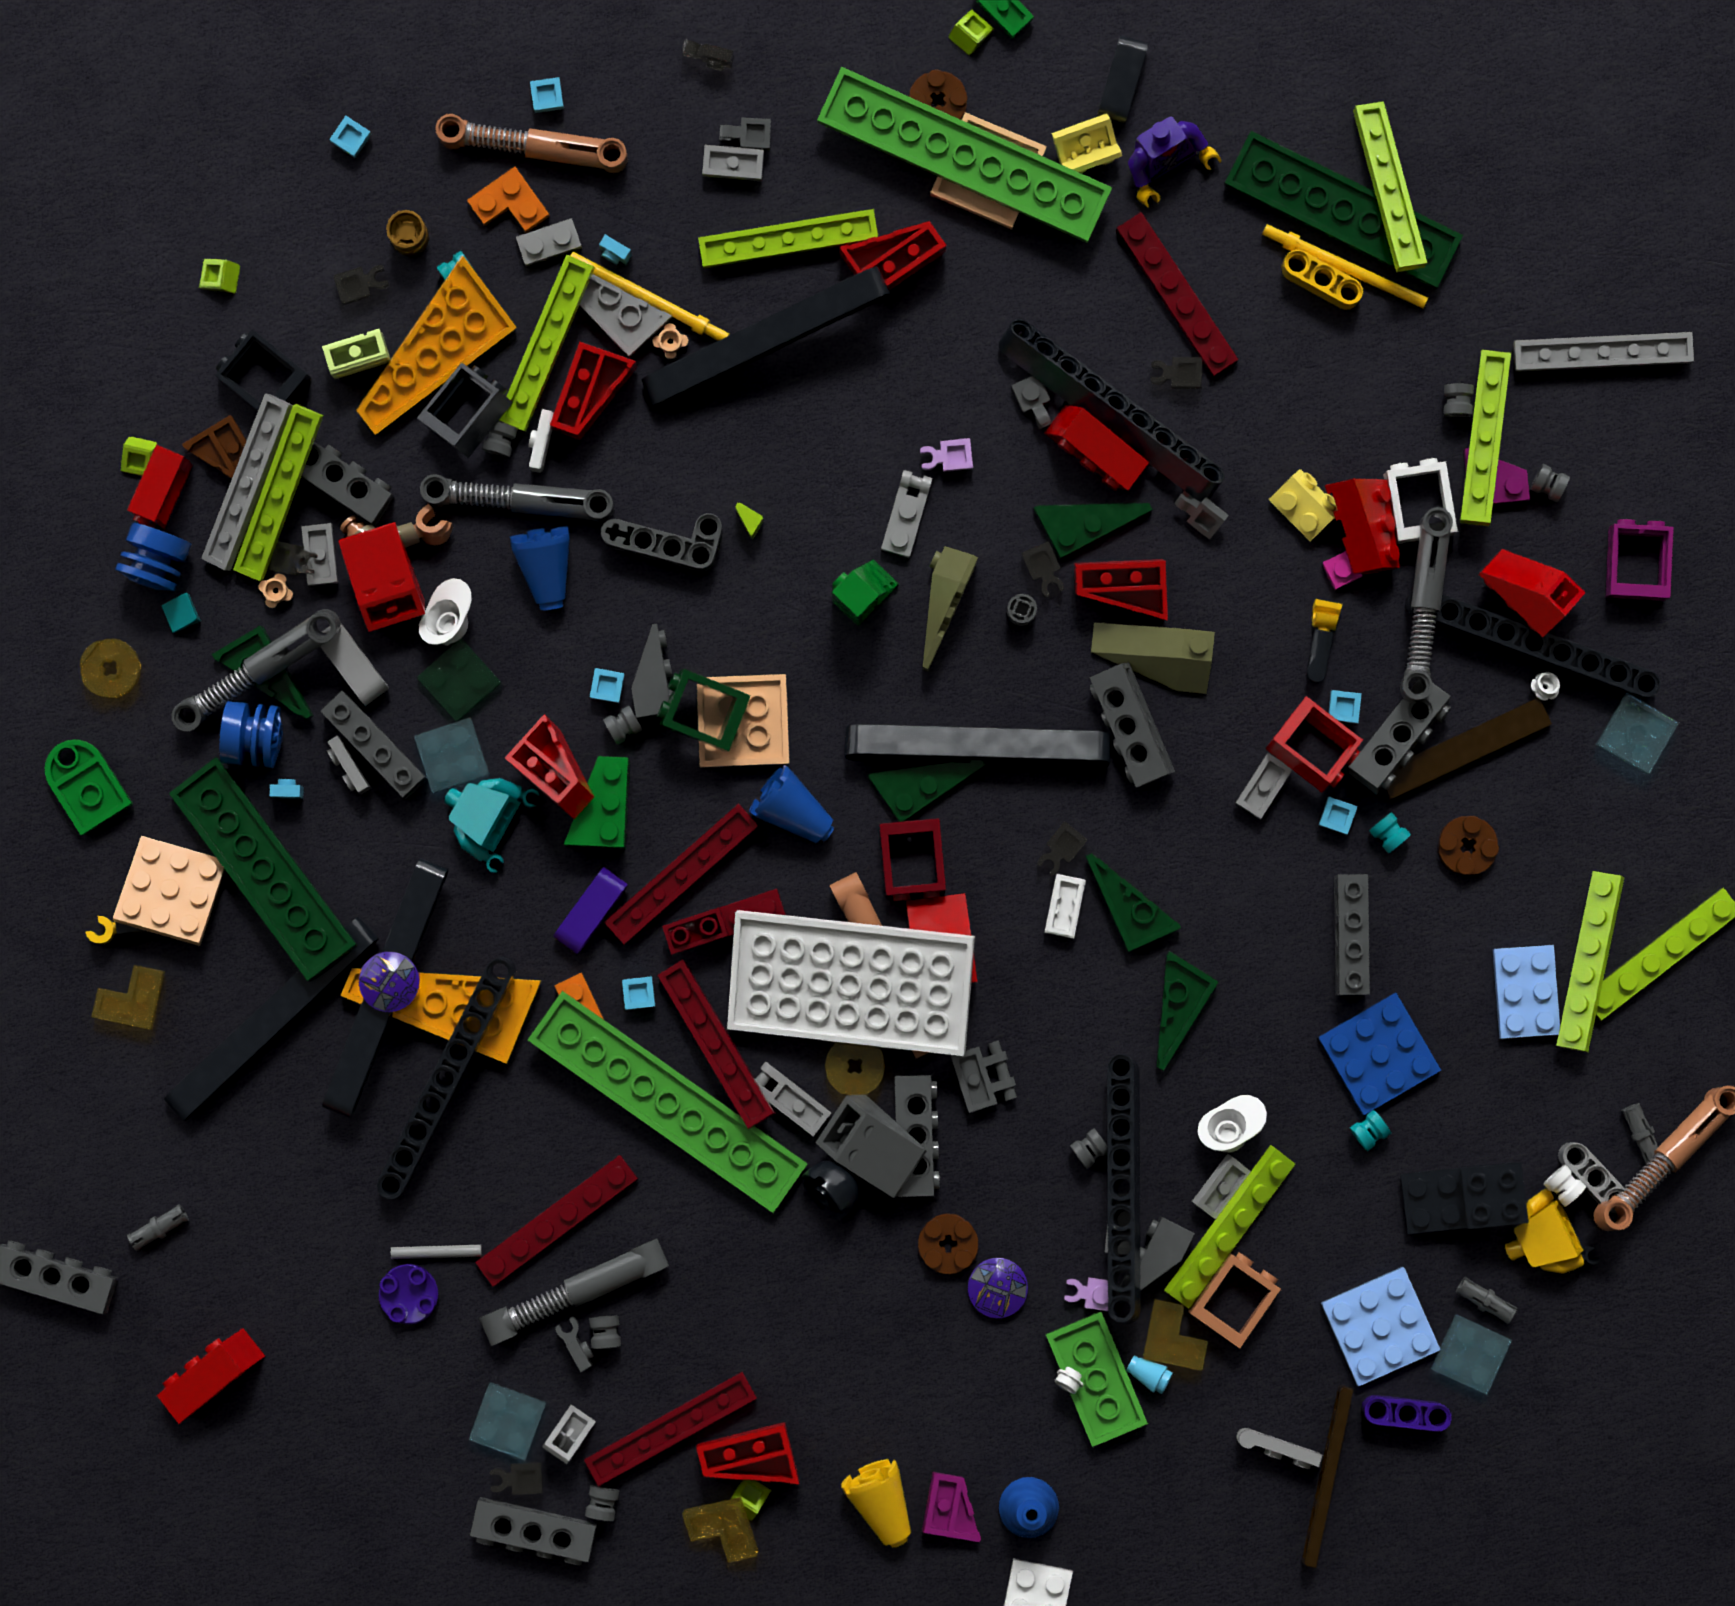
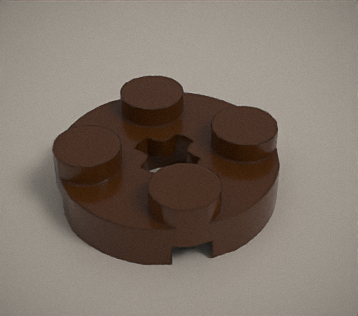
M935 69L921 75L913 83L909 97L932 107L933 100L931 96L942 94L945 106L937 105L935 109L960 120L963 118L966 112L967 93L964 85L956 76Z
M1461 816L1451 820L1443 827L1439 835L1438 855L1440 860L1450 871L1462 875H1475L1483 872L1494 862L1499 851L1495 831L1485 820L1476 816ZM1464 837L1467 840H1474L1473 853L1461 851L1460 847L1463 845L1461 840Z
M950 1213L940 1214L928 1221L921 1230L918 1248L927 1266L939 1273L954 1274L967 1268L972 1263L978 1251V1237L971 1224L961 1216ZM945 1235H951L952 1240L957 1241V1246L952 1247L951 1252H945V1248L939 1246L940 1241L945 1240Z

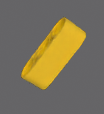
M1293 250L1286 255L1281 268L1284 277L1291 282L1345 310L1355 307L1362 298L1363 287L1360 282L1302 250ZM1292 259H1298L1302 262L1304 269L1300 272L1292 271L1288 262ZM1318 273L1327 275L1330 282L1329 285H1318L1314 276ZM1348 287L1354 290L1355 299L1345 300L1341 295V289Z

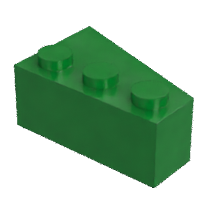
M873 559L854 569L849 575L843 572L833 582L832 602L859 626L899 583Z
M598 756L588 781L594 798L573 819L564 842L565 846L626 849L629 758Z

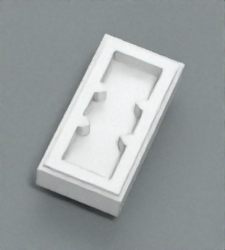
M542 409L537 431L532 430L529 440V447L533 448L529 468L531 471L539 473L543 472L552 434L550 422L554 413L549 410Z
M1056 874L1044 933L1074 939L1086 880Z

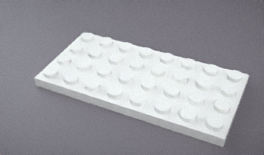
M737 910L735 912L727 1029L964 1056L966 1052L975 936Z

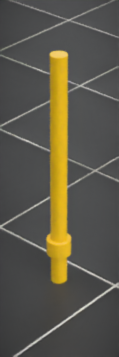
M1268 224L1264 228L1262 235L1283 244L1282 248L1289 251H1305L1348 275L1420 308H1424L1428 300L1427 297L1299 239L1300 236L1291 231L1286 233Z
M573 251L571 253V257L594 266L593 274L647 302L660 311L672 315L675 319L691 326V330L703 336V334H706L717 341L730 335L728 332L710 324V320L702 315L697 317Z

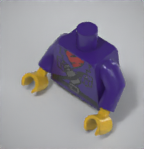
M1171 116L1155 123L1152 128L1136 138L1135 150L1129 158L1128 166L1136 187H1140L1137 192V199L1149 208L1147 200L1150 196L1157 203L1160 201L1159 194L1149 187L1148 183H1151L1193 157L1197 152L1200 151L1199 159L1208 170H1211L1208 165L1210 158L1216 157L1219 163H1221L1218 153L1214 148L1207 147L1209 143L1194 123L1179 121L1177 123Z

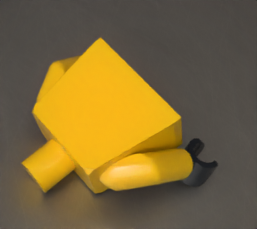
M1543 1189L1527 1201L1529 1223L1518 1224L1514 1228L1518 1239L1505 1244L1506 1252L1512 1261L1526 1255L1532 1267L1540 1266L1542 1270L1563 1274L1582 1267L1584 1263L1594 1265L1600 1261V1258L1589 1260V1251L1597 1248L1593 1246L1582 1248L1562 1204L1558 1199L1554 1200V1197H1558V1195L1548 1189Z

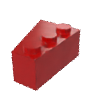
M928 221L893 231L890 234L866 239V241L839 247V254L854 275L878 266L890 291L944 254L947 245L931 222Z
M579 342L550 422L552 431L581 440L637 369L636 361Z
M1065 405L1044 432V434L1058 443V446L1065 452L1081 460L1080 464L1087 470L1103 477L1102 482L1114 491L1117 489L1128 491L1149 463L1083 407Z
M1350 479L1324 485L1327 494H1333L1338 509L1333 513L1336 521H1342L1347 536L1342 538L1353 573L1371 574L1400 568V552L1396 544L1395 519L1392 515L1391 490L1388 486V480Z
M1164 559L1074 563L1075 593L1077 595L1168 621L1166 561Z
M545 714L505 757L522 776L573 819L594 798L561 730Z
M244 1328L223 1342L219 1338L213 1341L204 1349L208 1353L202 1359L198 1355L183 1366L186 1370L185 1373L179 1376L176 1372L162 1383L165 1389L156 1396L178 1424L190 1417L231 1382L239 1378L247 1369L265 1357Z
M785 1422L699 1443L696 1446L703 1477L799 1484L800 1480Z

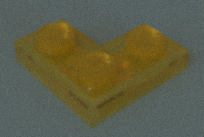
M134 965L127 994L98 988L92 1017L152 1030L165 971Z
M1154 1299L1142 1358L1202 1371L1208 1341L1179 1335L1184 1305Z
M741 1497L684 1509L682 1516L691 1542L720 1536L728 1562L757 1556L759 1552Z

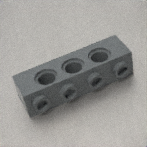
M316 437L311 451L317 452L319 459L314 465H305L301 478L375 527L395 498L389 492L392 487L379 478H376L373 482L365 476L367 470L354 461L348 465L340 459L343 455L330 445H327L324 449L316 443L318 439ZM334 468H341L343 470V477L338 482H331L328 478L329 472ZM359 484H364L368 487L366 496L361 499L354 498V488Z
M1121 663L1090 677L1092 682L1090 685L1091 693L1095 700L1100 701L1104 710L1101 713L1102 719L1107 728L1112 729L1115 736L1113 744L1117 753L1120 756L1123 755L1126 762L1125 773L1128 780L1134 783L1136 787H1140L1174 773V767L1130 663ZM1116 690L1120 691L1124 696V702L1121 706H1117L1113 701V694ZM1127 718H1131L1136 725L1135 731L1132 734L1128 733L1124 727ZM1139 745L1147 750L1145 761L1139 760L1136 756V749Z
M1417 680L1410 691L1414 694H1421L1424 689L1422 682ZM1432 683L1431 693L1420 702L1412 703L1403 698L1349 766L1348 774L1376 795L1382 788L1385 791L1389 789L1397 777L1394 775L1395 771L1400 765L1404 768L1408 765L1415 755L1412 752L1418 742L1423 745L1433 732L1430 727L1436 720L1441 722L1451 710L1449 706L1451 696L1434 683ZM1422 708L1427 711L1428 716L1425 719H1416L1412 715V711ZM1398 731H1404L1409 734L1410 739L1401 743L1396 741L1393 735ZM1380 754H1387L1392 759V762L1383 766L1379 765L1375 758Z
M341 691L321 710L326 718L404 799L407 800L428 780L344 691Z
M1368 874L1334 876L1336 995H1370Z
M931 1075L894 1076L896 1123L908 1133L914 1127L924 1129L926 1138L921 1145L927 1150L923 1156L927 1163L926 1170L922 1174L912 1173L899 1192L898 1197L934 1196V1189H940L939 1171H933V1159H939L938 1141H933L932 1129H938V1111H932L931 1099H937V1081H931ZM913 1097H920L925 1102V1109L920 1114H912L908 1110V1102Z
M8 1240L7 1245L0 1244V1284L100 1314L108 1313L118 1281L117 1277L111 1276V1270L99 1266H94V1269L90 1270L82 1267V1261L68 1257L65 1258V1261H60L53 1258L54 1253L42 1249H37L36 1253L24 1250L25 1244ZM22 1259H26L31 1263L32 1270L28 1276L21 1274L19 1271V1263ZM50 1268H56L60 1272L61 1278L57 1284H52L47 1278ZM80 1276L87 1278L89 1281V1289L86 1293L80 1292L76 1287V1280Z
M480 1497L477 1502L470 1536L477 1537L476 1542L493 1546L495 1541L506 1544L505 1549L523 1552V1549L526 1548L535 1550V1555L542 1558L552 1559L553 1555L565 1557L564 1562L582 1565L583 1561L588 1562L590 1559L598 1523ZM500 1518L508 1519L512 1524L511 1532L507 1534L500 1533L496 1528L497 1520ZM529 1525L538 1526L542 1533L541 1538L538 1540L529 1539L525 1533L526 1527ZM560 1531L567 1532L571 1537L570 1545L566 1547L559 1546L555 1542V1534Z

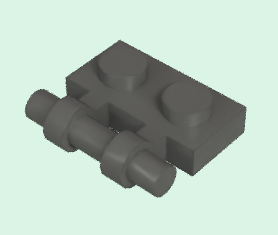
M999 1040L988 1043L991 1055L984 1058L979 1047L966 1050L964 1056L951 1055L968 1113L997 1104L994 1092L999 1090L1003 1091L1006 1101L1017 1098L1014 1089L1016 1085L1014 1076L1010 1077L1005 1061L1008 1059L1006 1051L1002 1052ZM994 1064L999 1081L994 1083L990 1082L986 1066Z

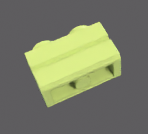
M380 329L367 332L365 336L360 334L322 346L330 374L334 379L389 363L391 360Z

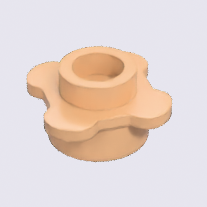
M671 323L666 324L664 330L653 338L654 347L663 350L665 357L668 359H674L677 356V351L688 344L687 336L681 335L676 330V326ZM668 339H673V343L669 344L667 342Z
M276 574L274 578H270L267 581L262 580L259 583V590L263 592L266 598L265 604L270 608H275L278 603L284 600L290 601L293 598V592L288 589L286 585L287 578L283 574ZM278 588V593L275 594L273 589Z

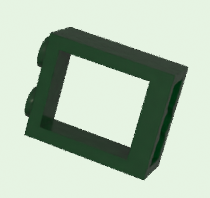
M681 669L679 674L674 673L668 689L672 691L668 702H662L657 717L661 719L659 726L722 751H729L751 695L686 669ZM688 680L733 698L718 738L672 721Z

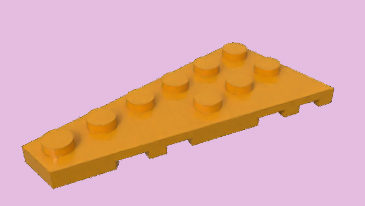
M463 255L356 410L375 435L445 383L461 362L467 366L517 328Z
M352 968L341 996L362 1004L364 998L359 988V976L362 969ZM418 972L420 981L416 997L407 1007L394 1012L392 1017L449 1040L481 977ZM512 980L476 1052L508 1064L541 984L540 980ZM482 990L480 993V1000L484 1005L489 1006L494 1003L495 999L491 991ZM468 1017L466 1021L467 1028L472 1032H478L481 1028L479 1019Z

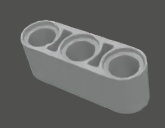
M341 623L339 632L320 647L357 697L366 706L387 691L389 687ZM330 626L327 627V628H326L325 630H323L322 632H323V633H329V632H330Z
M1570 1142L1562 1145L1559 1149L1558 1159L1561 1165L1565 1164L1572 1171V1176L1576 1180L1582 1181L1586 1186L1585 1190L1598 1204L1608 1201L1609 1196L1613 1192H1622L1624 1187L1583 1144ZM1575 1147L1580 1151L1581 1157L1578 1163L1572 1165L1567 1160V1153L1571 1148ZM1592 1170H1597L1601 1174V1182L1597 1186H1591L1588 1182V1174ZM1611 1208L1610 1213L1617 1214L1616 1210Z

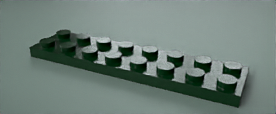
M1250 131L1224 186L1395 269L1375 191ZM1414 211L1427 264L1425 268L1400 272L1436 290L1463 235Z
M215 757L169 793L307 981L311 982L358 946L219 758Z

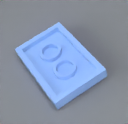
M1554 945L1492 949L1499 1039L1559 1035L1560 1018Z

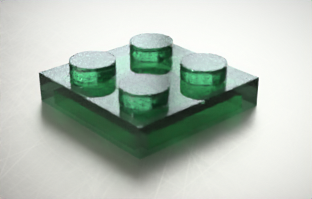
M462 638L417 676L420 682L456 722L461 720L501 684V681Z

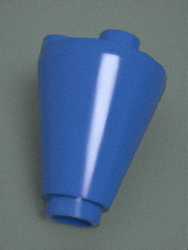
M568 527L553 528L551 532H545L544 528L529 530L527 534L511 536L512 551L535 602L539 604L540 610H552L563 607L570 543Z

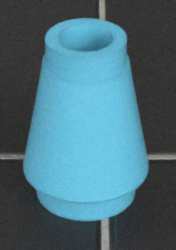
M1135 1355L1126 1372L1130 1373L1153 1393L1157 1391L1161 1394L1165 1391L1173 1375V1372L1167 1370L1168 1366L1139 1358Z

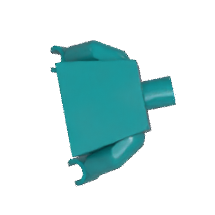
M501 778L482 780L478 785L468 783L463 792L452 788L448 791L444 800L445 804L453 808L449 815V820L455 824L453 832L461 848L477 860H484L487 869L493 873L498 871L490 866V860L497 858L502 863H504L501 855L489 854L488 851H495L521 804L517 799H521L524 806L532 808L536 805L528 803L526 795L532 793L540 796L538 791L534 789L523 791L521 786Z

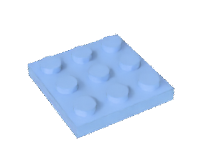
M1400 1267L1321 1302L1357 1386H1361L1440 1351V1347L1404 1267Z

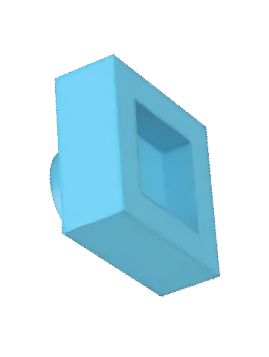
M559 77L530 81L535 113L564 109Z
M345 116L329 140L356 158L371 136V132Z
M606 234L599 244L600 249L603 251L602 256L616 265L619 261L626 265L632 256L631 249Z
M595 668L590 698L620 703L625 674Z
M1331 690L1328 713L1339 722L1358 724L1362 693Z
M278 779V785L270 784V797L303 799L304 787L296 785V780Z
M1328 797L1319 826L1348 835L1357 806Z
M652 976L622 980L625 1010L655 1006Z

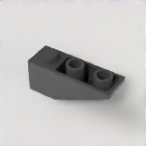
M652 624L631 688L636 718L638 720L657 717L662 702H668L672 692L668 689L667 677H672L670 660H664L662 648H667L665 630L659 631L657 624Z
M1161 1216L1158 1221L1152 1220L1145 1236L1149 1237L1145 1248L1140 1246V1290L1182 1260L1195 1233ZM1126 1273L1120 1285L1121 1288L1129 1285L1131 1280L1129 1274Z

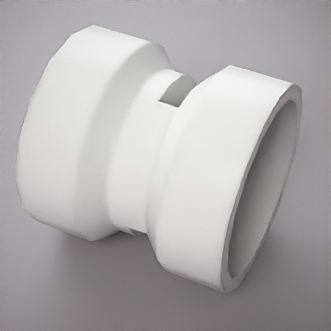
M1565 1164L1557 1169L1543 1184L1549 1191H1553L1558 1195V1200L1564 1207L1574 1201L1586 1188L1581 1180H1576L1572 1176V1171Z

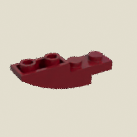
M778 888L662 926L671 955L734 935L735 912L737 910L786 915Z

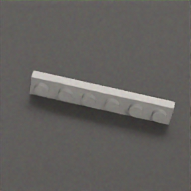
M1692 332L1515 340L1513 342L1515 372L1688 364L1694 362Z
M265 394L201 558L223 570L231 571L290 415L292 404L271 394Z

